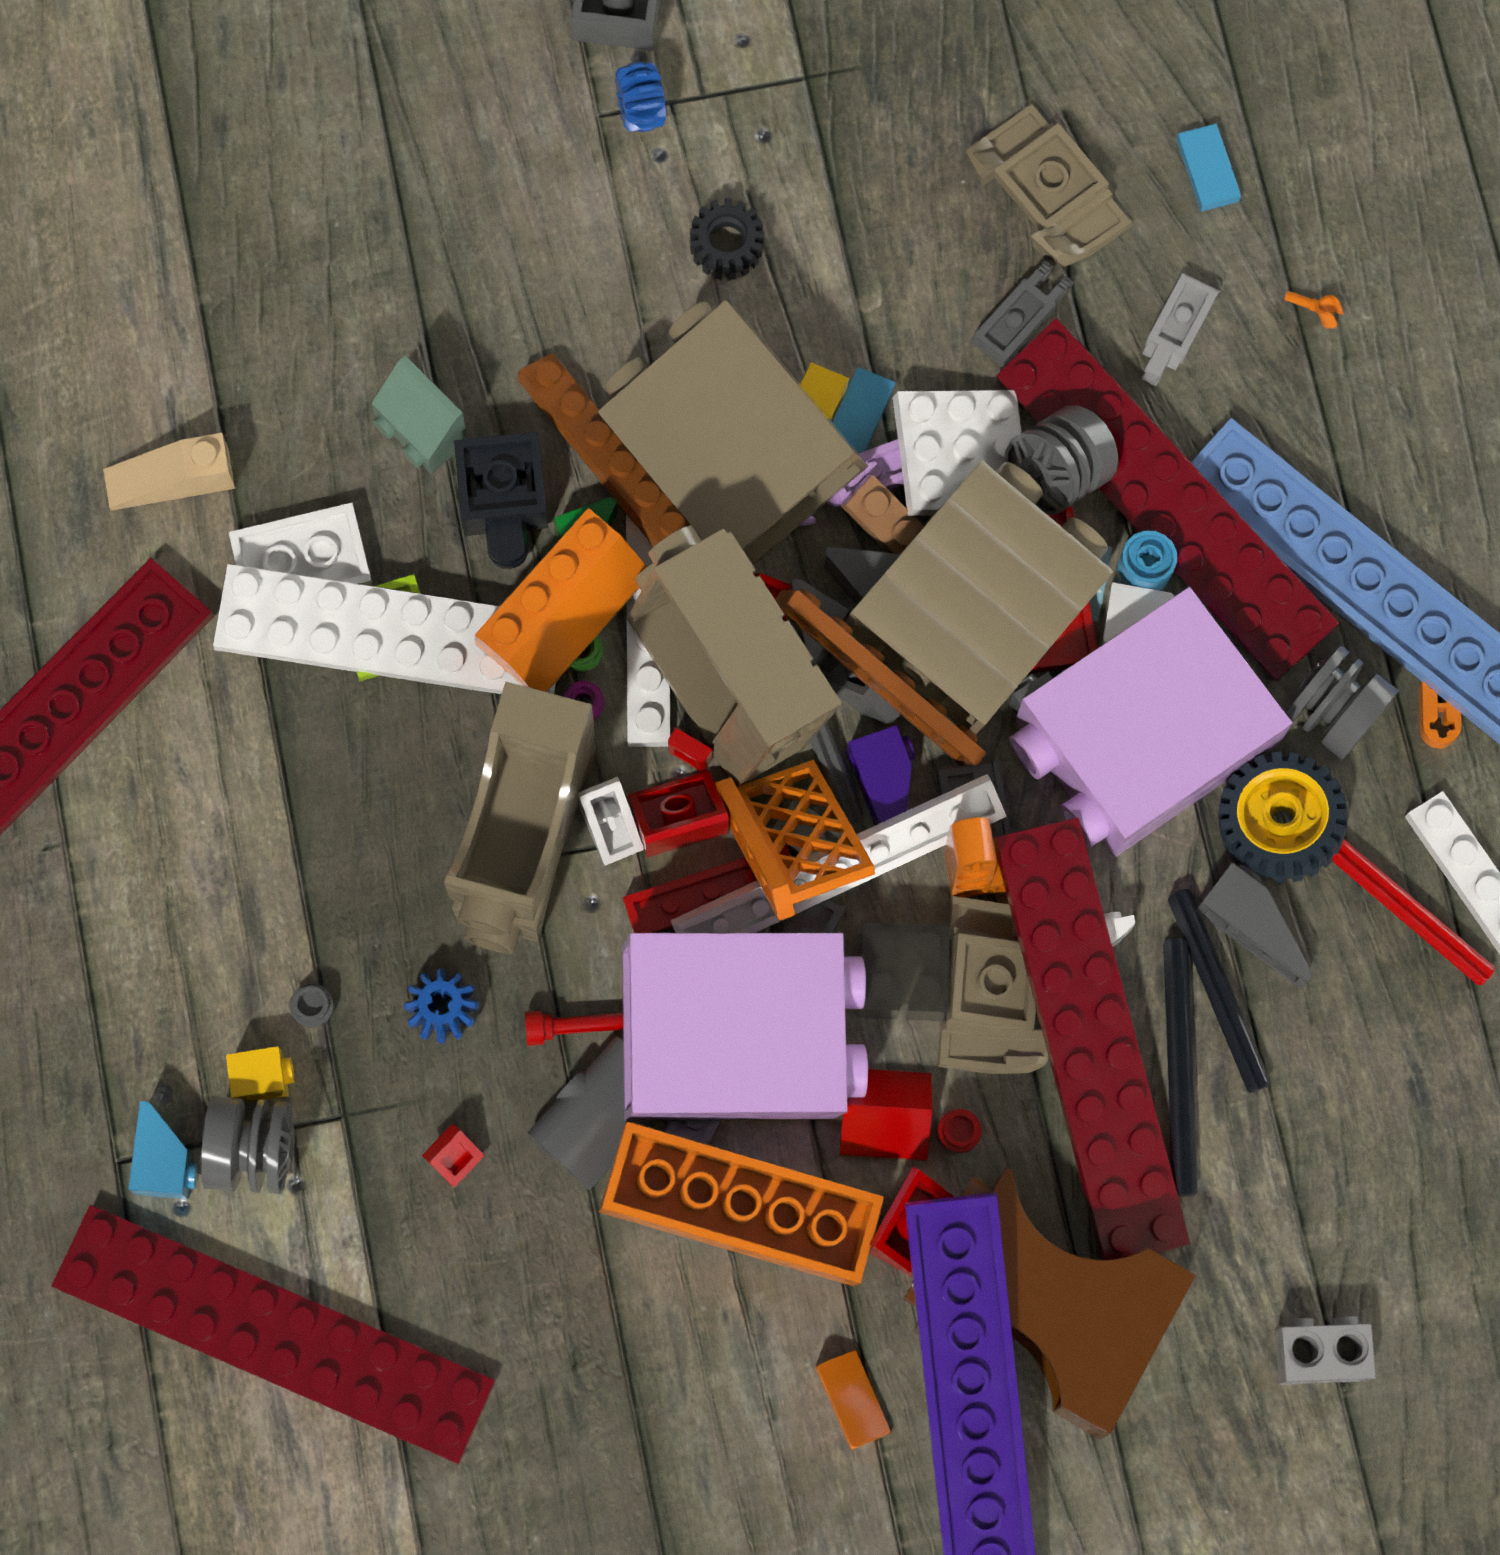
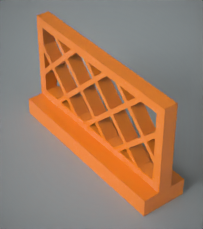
M814 760L739 787L735 785L732 777L716 782V788L728 813L729 827L779 921L795 915L793 906L795 903L875 875L874 864ZM809 777L813 780L808 790L791 787L793 783ZM761 794L773 795L767 805L750 801V798ZM784 798L800 801L795 810L778 807ZM811 804L827 807L822 816L806 813ZM771 818L787 821L781 831L765 828ZM798 824L815 827L809 837L793 834ZM825 830L843 833L837 843L820 840ZM785 844L802 848L796 858L780 854ZM812 851L830 854L824 864L807 860ZM840 857L858 860L859 864L845 869L835 867ZM800 871L817 875L814 880L798 886L794 883Z

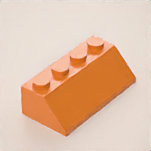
M588 508L475 634V645L523 686L548 692L637 592L639 586L634 579L647 566L618 532Z

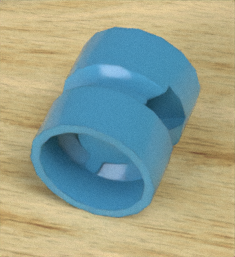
M1142 531L1134 534L1126 542L1116 566L1117 583L1164 591L1177 564V551L1173 542L1164 534L1156 531Z

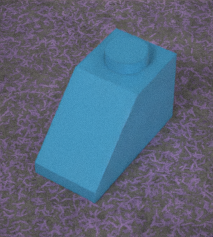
M140 1101L128 1190L135 1195L188 1200L189 1189H196L199 1163L193 1162V1154L160 1113L149 1102Z

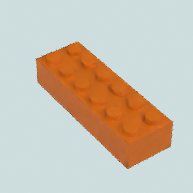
M626 1122L622 1128L598 1212L855 1286L861 1284L871 1247L870 1243L874 1236L884 1197Z

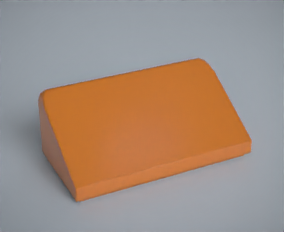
M856 1350L815 1366L816 1373L850 1451L891 1433Z

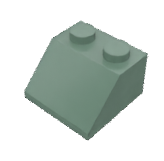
M404 355L397 362L371 403L375 416L373 423L385 438L390 440L394 436L404 446L401 451L413 466L419 468L423 465L433 474L455 454L454 440L468 439L463 412Z

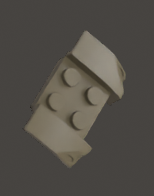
M1032 104L966 150L980 185L983 186L996 179L1039 230L1031 235L1032 247L1042 255L1051 256L1056 263L1064 267L1090 257L1132 227L1131 220L1112 199L1113 194L1108 189L1109 182L1061 125L1059 123L1056 125L1051 123L1049 125Z
M951 896L947 939L953 940L946 1021L940 1024L937 1067L988 1074L1031 1073L1046 1065L1049 1057L1042 1030H1034L1036 1007L1009 904Z

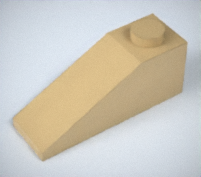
M222 433L179 440L103 469L111 511L235 489L229 449Z

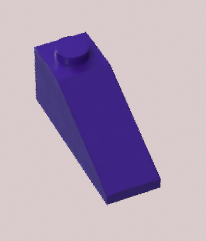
M896 725L849 741L847 755L874 826L906 812L911 761L915 760L914 749L907 735L901 737Z

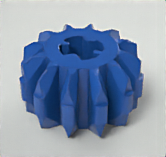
M636 62L618 68L615 74L616 96L624 127L631 132H646L662 127L666 120L663 86L657 67L653 63Z
M439 968L436 973L437 981L431 982L429 975L424 972L420 975L421 981L425 986L423 989L416 985L409 986L408 992L418 1000L404 1002V1009L407 1012L415 1013L408 1020L411 1028L423 1025L420 1031L422 1039L427 1040L436 1030L438 1043L444 1044L446 1041V1031L451 1030L457 1040L463 1037L458 1026L459 1023L467 1027L474 1026V1019L464 1012L477 1011L479 1004L478 1001L467 999L475 992L472 984L460 987L463 980L461 973L456 972L447 982L445 969ZM442 997L445 1003L448 999H451L447 1004L449 1011L446 1014L440 1015L439 1010H436L435 1014L432 1013L435 1009L434 1001Z

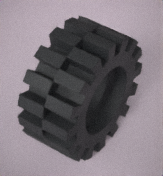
M725 198V204L719 206L718 199L711 202V209L708 210L704 205L699 210V217L694 216L692 220L690 252L694 254V262L697 267L702 264V272L707 275L714 271L715 279L722 280L723 274H729V280L736 279L737 272H741L744 277L749 274V267L751 266L755 269L759 263V257H762L764 244L763 223L761 218L756 219V211L752 207L748 211L745 210L746 203L739 201L736 207L732 206V199ZM731 227L740 232L743 242L735 251L722 252L713 246L711 242L712 234L719 228Z

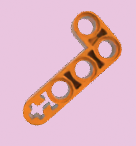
M976 817L952 823L949 827L944 852L951 896L969 898L1006 892L994 849L989 818Z

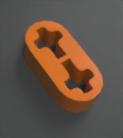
M1420 681L1418 697L1421 738L1430 747L1437 749L1446 748L1457 739L1461 732V712L1443 698L1442 703H1438L1437 692L1429 688L1426 683ZM1438 712H1442L1443 726L1450 727L1451 729L1446 732L1443 738L1439 737L1437 730L1430 728L1437 721Z

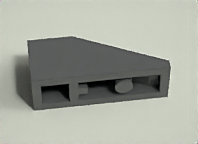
M1231 863L1198 907L1201 916L1301 989L1313 974L1270 892L1261 884L1262 879L1255 871L1244 865H1241L1239 868L1234 863Z

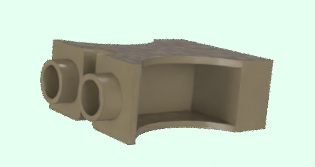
M505 682L491 727L486 759L472 813L456 858L444 881L449 898L454 900L452 908L455 918L459 923L466 926L463 937L465 941L490 951L505 954L514 953L518 937L535 942L540 941L558 862L579 804L577 793L585 790L596 753L591 704Z

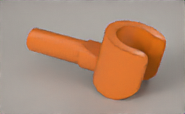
M1291 291L1286 293L1285 301L1316 312L1322 326L1327 329L1336 328L1338 325L1331 313L1344 315L1339 300L1333 295L1323 296L1316 300Z

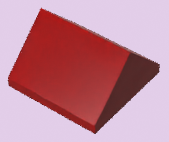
M710 771L627 794L646 858L726 835L729 832L728 813Z
M868 1069L865 1097H847V1112L842 1114L839 1156L927 1161L932 1119V1073Z
M912 1167L870 1243L869 1253L913 1278L905 1203L951 1198L954 1196L921 1170Z

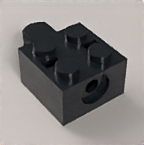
M538 432L454 440L461 521L464 535L486 534L488 555L495 566L502 569H513L525 562L528 555L526 530L548 528ZM468 491H471V492H472V497H470V498H469Z

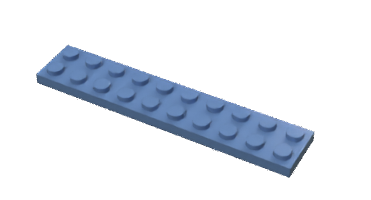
M1230 418L1193 459L1192 463L1314 595L1500 744V633L1235 420Z

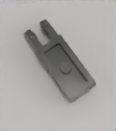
M1048 261L1042 263L1028 280L1024 278L972 337L971 343L1002 368L1052 314L1056 305L1073 286V281L1066 276L1055 285L1048 295L1040 291L1038 288L1050 277L1051 271L1054 268Z

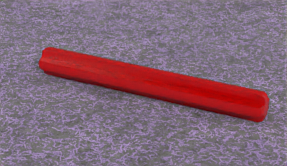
M1343 839L1341 849L1337 855L1333 856L1332 862L1475 984L1481 986L1486 983L1493 975L1495 967L1355 847Z

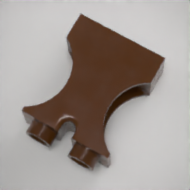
M1006 1167L994 1187L972 1176L961 1196L996 1193L1012 1339L1022 1345L1041 1368L1050 1390L1053 1413L1099 1440L1109 1436L1196 1275L1149 1248L1138 1254L1116 1260H1091L1069 1254L1050 1243L1032 1225L1018 1198L1013 1170ZM912 1282L903 1300L916 1307L914 1285ZM917 1323L913 1332L919 1335Z

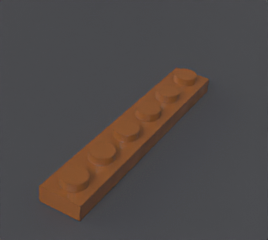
M553 353L519 370L518 382L612 497L617 500L620 507L653 547L679 529L690 526V523L597 412L599 410L598 407Z
M797 589L782 590L775 601L786 617L959 765L977 766L987 752L976 744L978 737L965 726L960 724L955 726L945 717L947 710L941 704L928 697L924 699L914 690L916 684L907 675L897 670L893 672L882 662L885 658L877 649L866 643L861 645L851 636L853 630L847 623L838 617L832 616L830 618L819 609L821 602L805 589H800L799 591Z

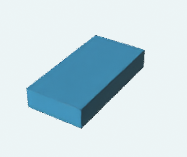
M1217 124L1178 133L1176 141L1200 212L1238 203L1241 194Z
M857 367L832 422L858 454L867 450L896 384L894 381L860 367Z

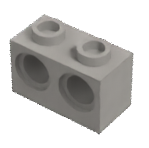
M1358 1317L1331 1318L1330 1326H1314L1313 1318L1286 1320L1287 1327H1282L1275 1331L1279 1385L1367 1382L1376 1378L1371 1324H1358ZM1341 1337L1348 1338L1355 1344L1356 1356L1353 1361H1346L1339 1356L1337 1342ZM1296 1339L1305 1340L1310 1344L1312 1358L1308 1363H1302L1294 1357L1292 1345Z

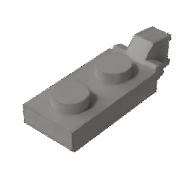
M1182 273L1145 343L1146 347L1143 355L1151 359L1144 370L1142 380L1157 386L1166 367L1176 371L1179 364H1182L1212 308L1219 290Z

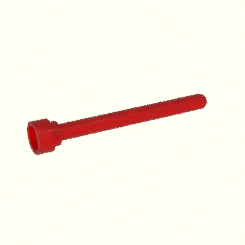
M542 1010L525 1011L527 1046L545 1045V1040H553V1035L623 1030V1012L551 1018V1014H542Z

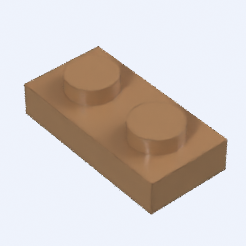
M873 474L867 475L840 505L887 553L901 554L924 528L914 516H908L907 508Z

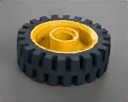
M1272 752L1271 758L1265 759L1264 754L1255 757L1253 764L1250 765L1246 762L1240 766L1237 775L1235 773L1232 774L1228 780L1227 787H1224L1221 795L1218 821L1224 847L1228 849L1230 857L1235 863L1239 862L1241 865L1252 869L1264 881L1271 877L1275 879V883H1285L1287 878H1292L1293 882L1302 881L1304 875L1309 874L1312 877L1319 873L1322 866L1326 868L1332 862L1333 856L1338 854L1345 838L1348 814L1345 795L1341 792V785L1336 777H1331L1329 769L1324 765L1321 768L1318 767L1316 760L1308 756L1306 760L1300 759L1299 753L1290 752L1289 757H1282V752ZM1286 811L1291 813L1294 819L1289 823L1280 824L1271 817L1276 812Z

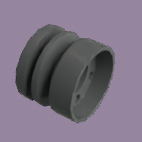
M1065 406L1013 438L1005 450V462L1018 466L1037 482L1043 492V496L1035 505L1045 514L1056 515L1112 479L1117 470L1118 451L1114 437L1108 427L1095 413L1081 406Z
M1340 646L1336 652L1321 660L1296 690L1291 707L1286 713L1288 718L1294 722L1306 708L1311 710L1313 714L1302 727L1306 732L1313 729L1322 720L1326 722L1329 727L1321 740V744L1341 760L1350 753L1399 692L1397 688L1378 673L1363 685L1355 681L1364 664L1360 659L1346 673L1339 667L1350 653L1343 646Z
M212 1096L206 1113L202 1142L201 1173L203 1188L235 1191L242 1172H247L250 1192L260 1193L266 1173L268 1193L282 1194L294 1155L295 1131L292 1124L290 1103L276 1101L270 1120L268 1101L259 1100L252 1119H247L243 1099Z

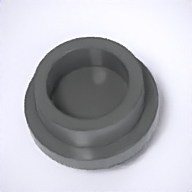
M307 984L298 988L292 995L290 1011L297 1023L304 1027L315 1028L322 1026L331 1018L334 1011V1001L330 992L323 986Z

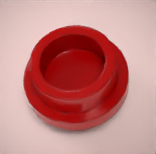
M951 1110L939 1122L938 1138L941 1144L951 1152H968L978 1144L981 1138L982 1128L980 1121L968 1110Z

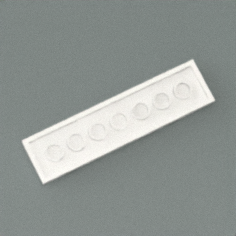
M227 564L213 644L214 650L353 672H366L373 675L502 694L506 681L523 686L475 645V634L500 606ZM555 684L548 690L547 693L554 694Z

